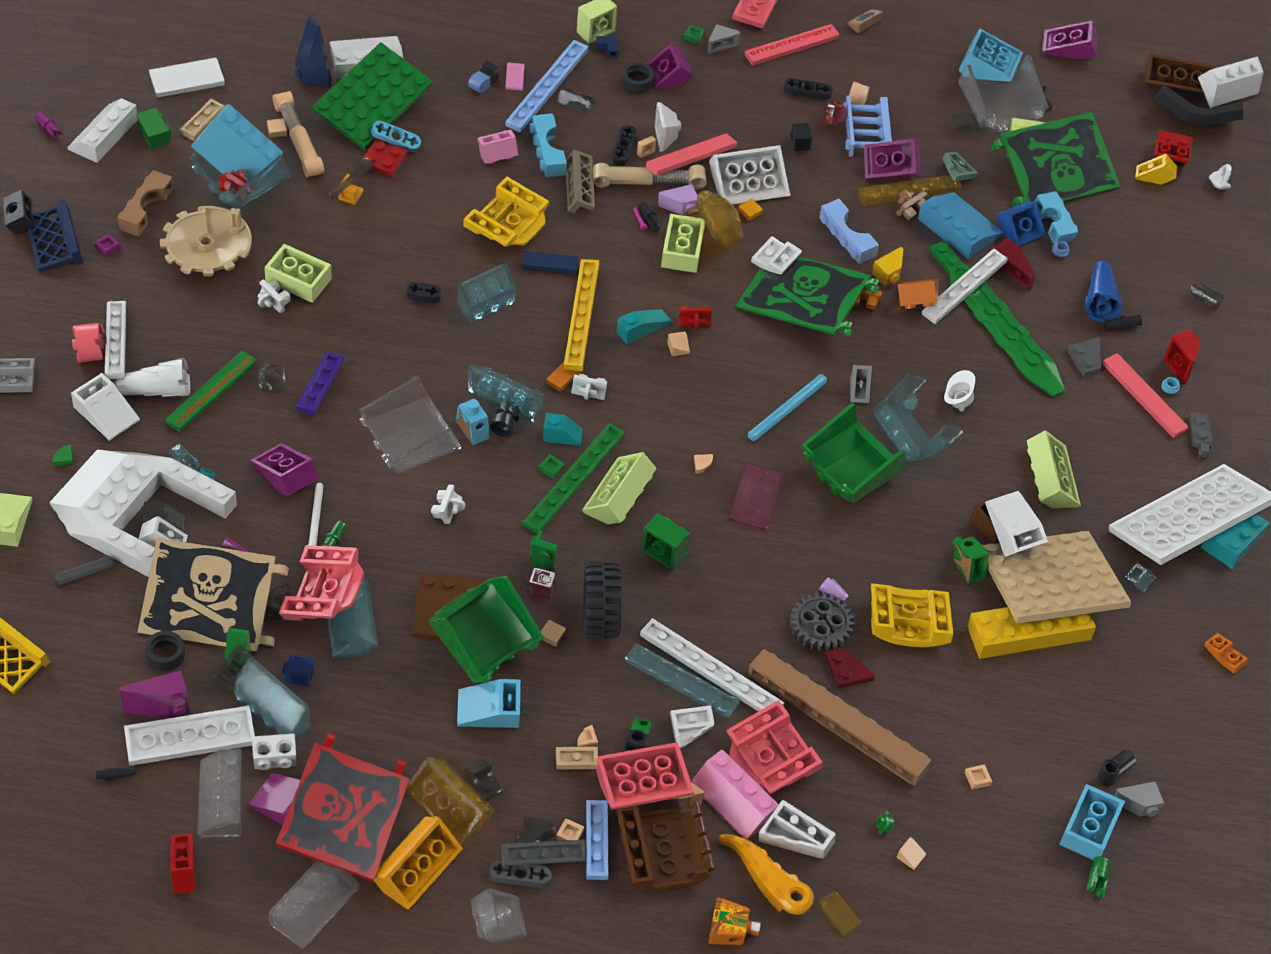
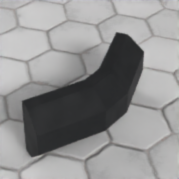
M1163 86L1154 98L1155 102L1185 123L1209 126L1244 119L1243 103L1207 109L1192 105L1167 86Z

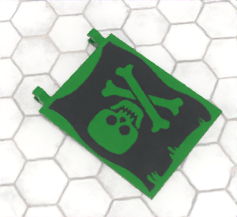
M1093 112L1001 133L1002 140H995L994 144H991L993 151L1002 148L1006 149L1023 196L1016 197L1012 201L1013 207L1024 202H1035L1038 195L1057 191L1059 197L1064 202L1120 187Z
M798 256L782 274H776L760 268L736 304V308L832 335L840 331L844 336L850 337L853 332L850 329L852 323L843 321L864 288H867L871 293L878 292L880 289L877 286L879 280L875 278L870 279L871 275Z

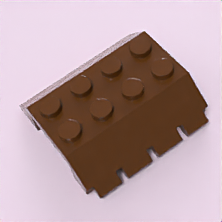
M691 797L678 799L676 808L641 813L638 812L637 805L616 809L632 885L650 892L689 887L710 877V872L716 869L713 856L709 854L711 847L708 836L705 835L707 831L704 818L699 817L703 814L698 800L691 801Z

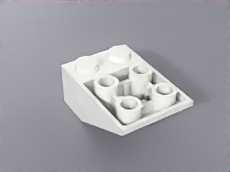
M103 373L71 392L73 407L109 441L140 421V418L116 386Z
M1019 491L985 502L1005 557L1048 542L1041 522Z

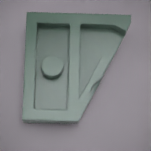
M957 152L944 154L942 160L954 181L976 178L978 172Z

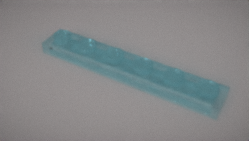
M635 643L625 657V662L704 706L711 705L713 711L727 719L732 716L739 706L740 700Z

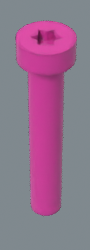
M634 207L633 210L640 223V229L644 231L647 229V225L644 224L638 208Z

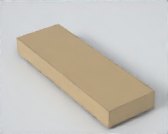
M210 99L180 129V134L195 141L225 105Z

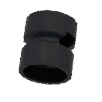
M503 401L499 403L495 411L496 414L492 418L490 429L498 436L510 437L521 416V410L516 404Z

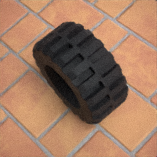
M588 562L584 566L583 580L584 635L589 639H616L620 636L622 592L620 565L616 562Z

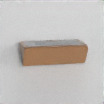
M871 9L847 22V25L857 33H860L882 21L884 12Z

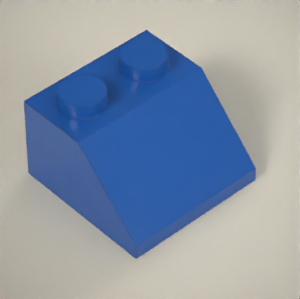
M1024 202L996 214L1000 228L1005 236L1018 246L1045 235L1036 202Z

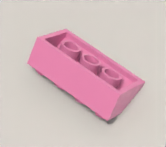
M720 750L707 760L691 781V784L693 783L704 791L703 799L742 838L747 840L762 829L779 805L723 750Z

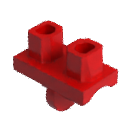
M239 169L237 172L231 170L230 173L225 172L223 175L219 174L218 180H220L218 189L225 193H228L231 188L235 189L232 197L238 201L244 200L246 195L252 193L254 188L246 183L248 179L244 177L245 171Z
M682 306L679 308L678 326L694 327V329H698V327H711L712 308H707L706 306H700L699 308Z

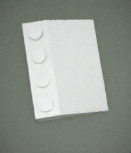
M398 37L331 41L330 47L336 80L342 79L380 42L403 58Z
M780 145L716 154L709 160L712 178L722 206L742 204L751 199L762 201L790 196Z

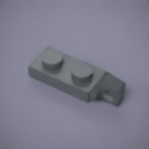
M1190 412L1189 424L1192 446L1198 448L1199 458H1207L1209 448L1212 447L1209 414Z

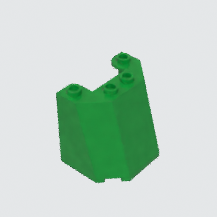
M851 403L802 444V455L817 472L816 475L823 483L826 482L835 495L839 494L843 499L853 503L907 468L905 452L902 449L893 456L860 424L854 403Z
M507 576L493 577L476 588L468 589L437 610L435 616L428 621L473 683H486L492 678L493 672L500 668V663L513 659L516 656L515 653L520 649H534L539 645V641L544 638Z

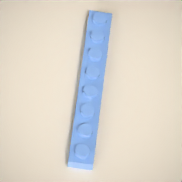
M573 40L506 120V127L521 133L532 117L536 115L588 52V46Z

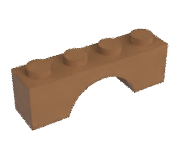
M154 170L149 176H146L142 186L136 190L134 197L127 202L125 209L118 215L117 221L121 231L138 237L148 225L146 212L143 208L151 202L165 201L173 191L172 177Z

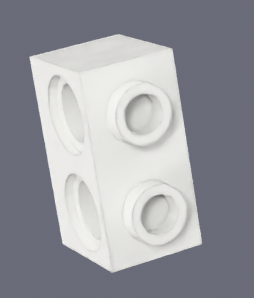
M294 733L252 737L254 769L267 770L276 767L289 768L297 766Z

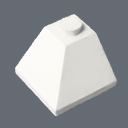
M658 102L655 132L659 150L663 152L678 138V131H681V122L677 120L675 112L661 102Z

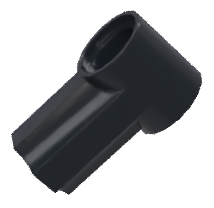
M1122 750L1112 759L1105 760L1098 773L1099 782L1106 786L1113 785L1118 777L1136 764L1137 761L1134 754L1130 750Z

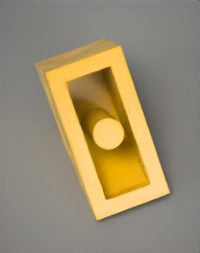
M1167 154L1137 165L1135 178L1141 181L1164 184L1176 179L1177 166Z
M900 247L874 262L872 274L885 287L896 283L900 279L903 248Z

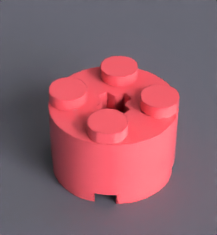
M102 324L74 325L73 334L75 339H72V346L74 351L77 350L78 363L105 359L106 343L103 340L105 334Z

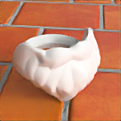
M1225 164L1219 171L1213 172L1209 176V179L1216 188H1231V185L1227 183L1231 174V165Z

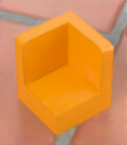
M349 174L345 176L338 187L339 200L353 205L356 204L363 193V188L351 184V175Z

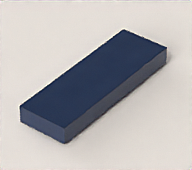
M525 251L523 269L577 274V256Z

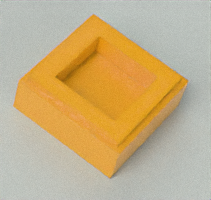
M753 199L738 207V211L749 221L763 214V209Z

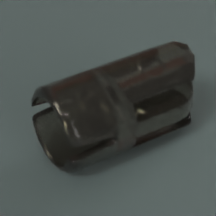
M1195 282L1191 286L1192 296L1213 309H1217L1224 299L1223 293L1205 283Z

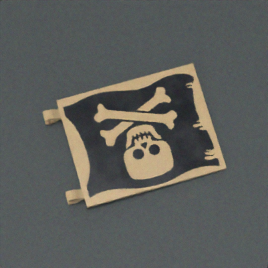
M157 538L138 633L153 635L160 631H172L185 641L226 647L228 628L249 631L251 651L258 652L260 644L274 647V637L261 636L272 575L276 573L287 576L289 567L275 564V556Z

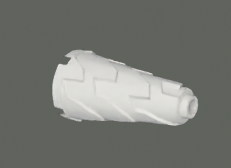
M184 358L158 363L157 366L126 373L125 378L113 381V384L124 396L162 395L164 397L189 396L190 376L186 372L188 366Z

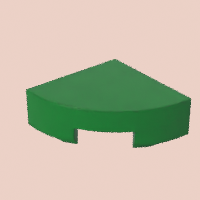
M71 445L64 446L55 453L53 466L73 464Z

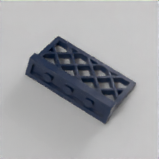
M65 199L58 201V206L33 213L34 220L40 219L37 225L29 228L28 232L38 271L41 272L75 261L76 265L83 263L70 210ZM58 213L54 220L49 218L51 214ZM45 222L51 223L47 229L42 228ZM55 226L61 227L57 233L52 231ZM38 231L43 232L40 238L34 237ZM48 235L54 236L51 242L45 241ZM59 238L65 240L61 246L55 244ZM41 244L47 246L44 251L37 250ZM51 248L57 249L54 255L48 254ZM62 252L68 253L69 255L64 258H59ZM45 257L50 259L48 263L41 265Z

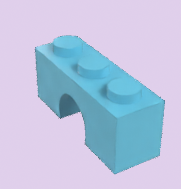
M1057 191L1038 195L1035 202L1040 218H1050L1055 221L1052 222L1048 231L1053 244L1058 241H1064L1067 244L1074 242L1078 234V228L1073 223L1070 213L1066 210L1063 200L1059 197Z

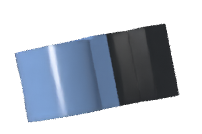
M486 60L483 63V67L470 77L468 86L479 93L484 92L499 79V67Z

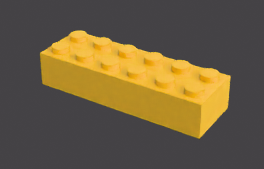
M1008 607L971 613L967 625L979 659L1088 641L1092 639L1096 628L1091 613L1016 623Z

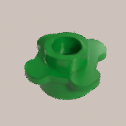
M885 810L882 816H878L876 826L879 828V835H883V832H891L894 818Z

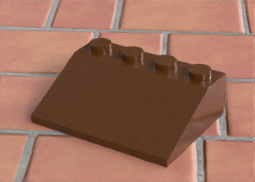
M420 572L412 635L440 638L429 624V619L435 616L437 610L468 589L476 588L485 582L486 579Z

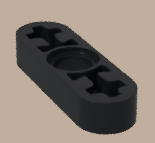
M788 78L784 83V91L789 95L829 100L833 93L832 86L825 83ZM804 88H811L812 91H807Z
M625 125L621 128L612 155V162L616 166H624L628 162L636 139V128L631 125ZM621 144H627L628 147L624 148V147H621L620 145H621Z

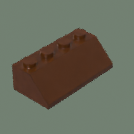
M1150 53L1146 63L1144 81L1145 84L1161 87L1167 86L1172 89L1204 94L1198 77L1215 69L1216 65Z

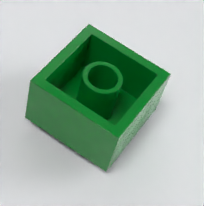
M657 513L644 527L641 551L669 569L674 570L687 555L690 533L685 528L671 522L669 518Z

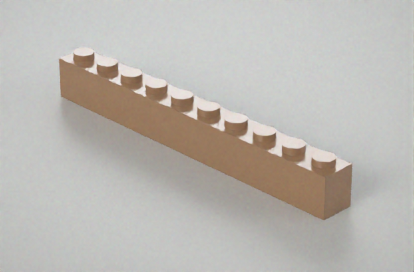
M763 649L750 664L749 677L914 787L929 770L931 759L925 753L919 752L908 742L896 737L890 730L878 725L875 720L860 713L857 708L851 707L840 697L834 696L825 687L816 684L807 675L801 674L792 665L780 660L774 653Z

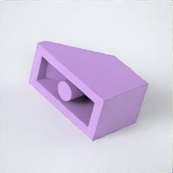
M691 184L659 192L658 206L680 215L698 211L699 197Z

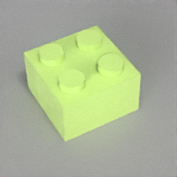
M593 0L578 7L577 33L590 44L596 41V36H606L614 32L617 6L611 0Z

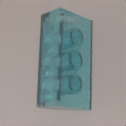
M470 364L468 391L498 405L503 401L512 402L520 408L521 416L531 421H534L544 407L545 394L539 390H534L522 382H517L507 375H502L490 367H485L481 364Z
M364 577L352 607L337 613L333 618H327L332 656L335 659L364 656L378 647L369 581Z
M250 657L234 682L235 696L241 702H246L250 706V710L254 714H259L269 727L273 726L279 735L294 733L296 741L310 729L309 706L253 657Z

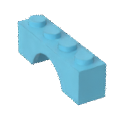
M553 113L534 115L532 123H530V132L534 133L533 143L534 146H537V158L541 159V171H544L545 178L566 175L567 162L564 151L555 149L548 144L550 140L556 138V123Z

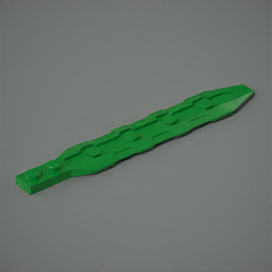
M945 241L930 246L929 252L949 275L950 286L971 269L960 260ZM983 282L964 299V302L973 311V315L987 328L994 337L995 342L1000 348L1005 350L1015 362L1014 365L1027 380L1053 397L1064 393L1065 389L1056 364L1032 339L1028 330L1011 314L1008 306L991 290L988 282Z

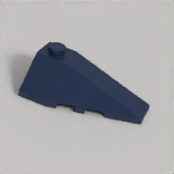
M309 16L295 60L296 69L294 72L296 77L301 79L304 84L329 88L331 87V72L329 68L326 69L325 61L328 59L321 47L324 45L321 28L313 17Z

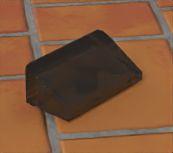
M568 87L562 89L558 97L559 103L585 114L589 113L597 102L595 98Z

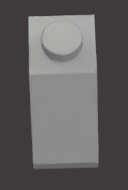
M1156 782L1119 788L1114 794L1115 797L1125 801L1123 808L1140 817L1147 815L1152 817L1159 814L1164 804Z

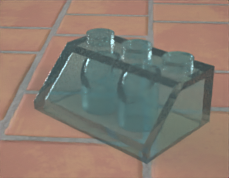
M507 264L499 265L458 284V309L469 322L478 320L491 312H496L498 309L511 305L516 301L517 289Z

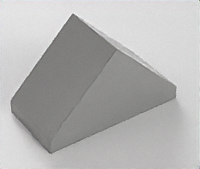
M716 24L709 38L708 53L739 46L740 32Z
M853 365L850 377V402L869 403L872 366Z

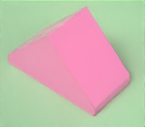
M507 63V90L523 91L525 64Z

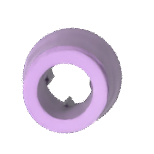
M828 577L819 588L822 595L825 593L828 598L831 595L834 596L833 600L835 601L840 598L841 604L849 597L834 578L830 579Z

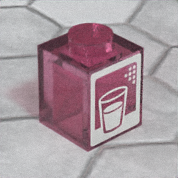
M533 567L532 573L527 574L525 585H528L527 594L551 599L556 585L557 573Z

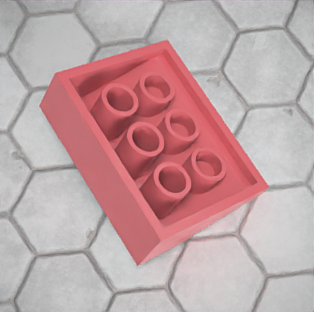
M678 742L597 756V776L611 810L694 795Z

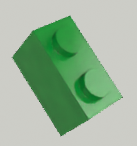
M157 108L136 113L138 127L150 149L170 143L169 136L172 135L170 127L165 125L164 116L159 114Z

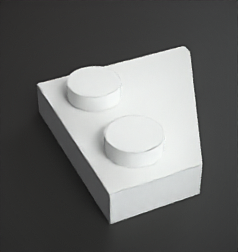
M711 705L672 710L670 712L675 742H678L680 750L705 734L715 725Z

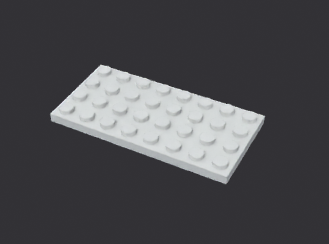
M1223 464L1109 525V532L1162 565L1271 505V491Z

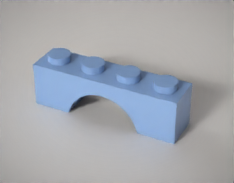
M840 199L822 205L820 213L821 222L830 229L832 235L836 236L840 244L847 249L853 259L861 264L877 257L879 244L869 233L852 231L845 224L849 209Z

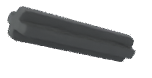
M107 556L55 574V580L58 585H62L114 566V562L111 556Z

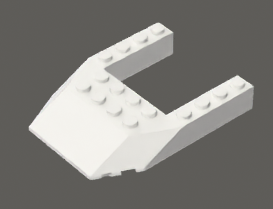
M97 450L51 500L50 505L56 511L60 521L63 522L72 537L149 577L155 548L122 531V529L161 485L225 519L237 506L234 490L172 458L143 453Z

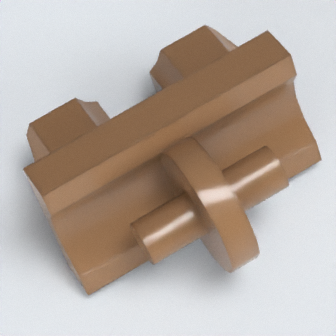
M904 190L900 192V199L898 201L900 204H904L896 212L897 216L899 217L903 214L908 221L914 218L917 212L913 207L915 206L918 211L920 210L921 204L926 201L924 199L927 195L925 191H922L915 197H913L914 193L912 191Z

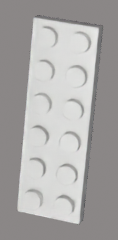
M250 706L124 726L130 766L252 746V737H255Z

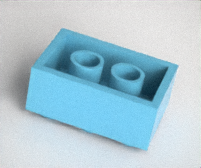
M1086 784L1059 845L1092 860L1094 857H1101L1125 801Z

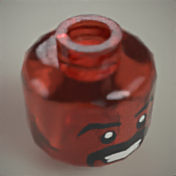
M831 100L825 104L822 117L827 120L826 124L836 126L837 123L844 121L847 108L843 106V102Z

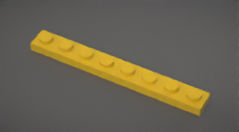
M581 259L564 370L583 371L599 271V260Z

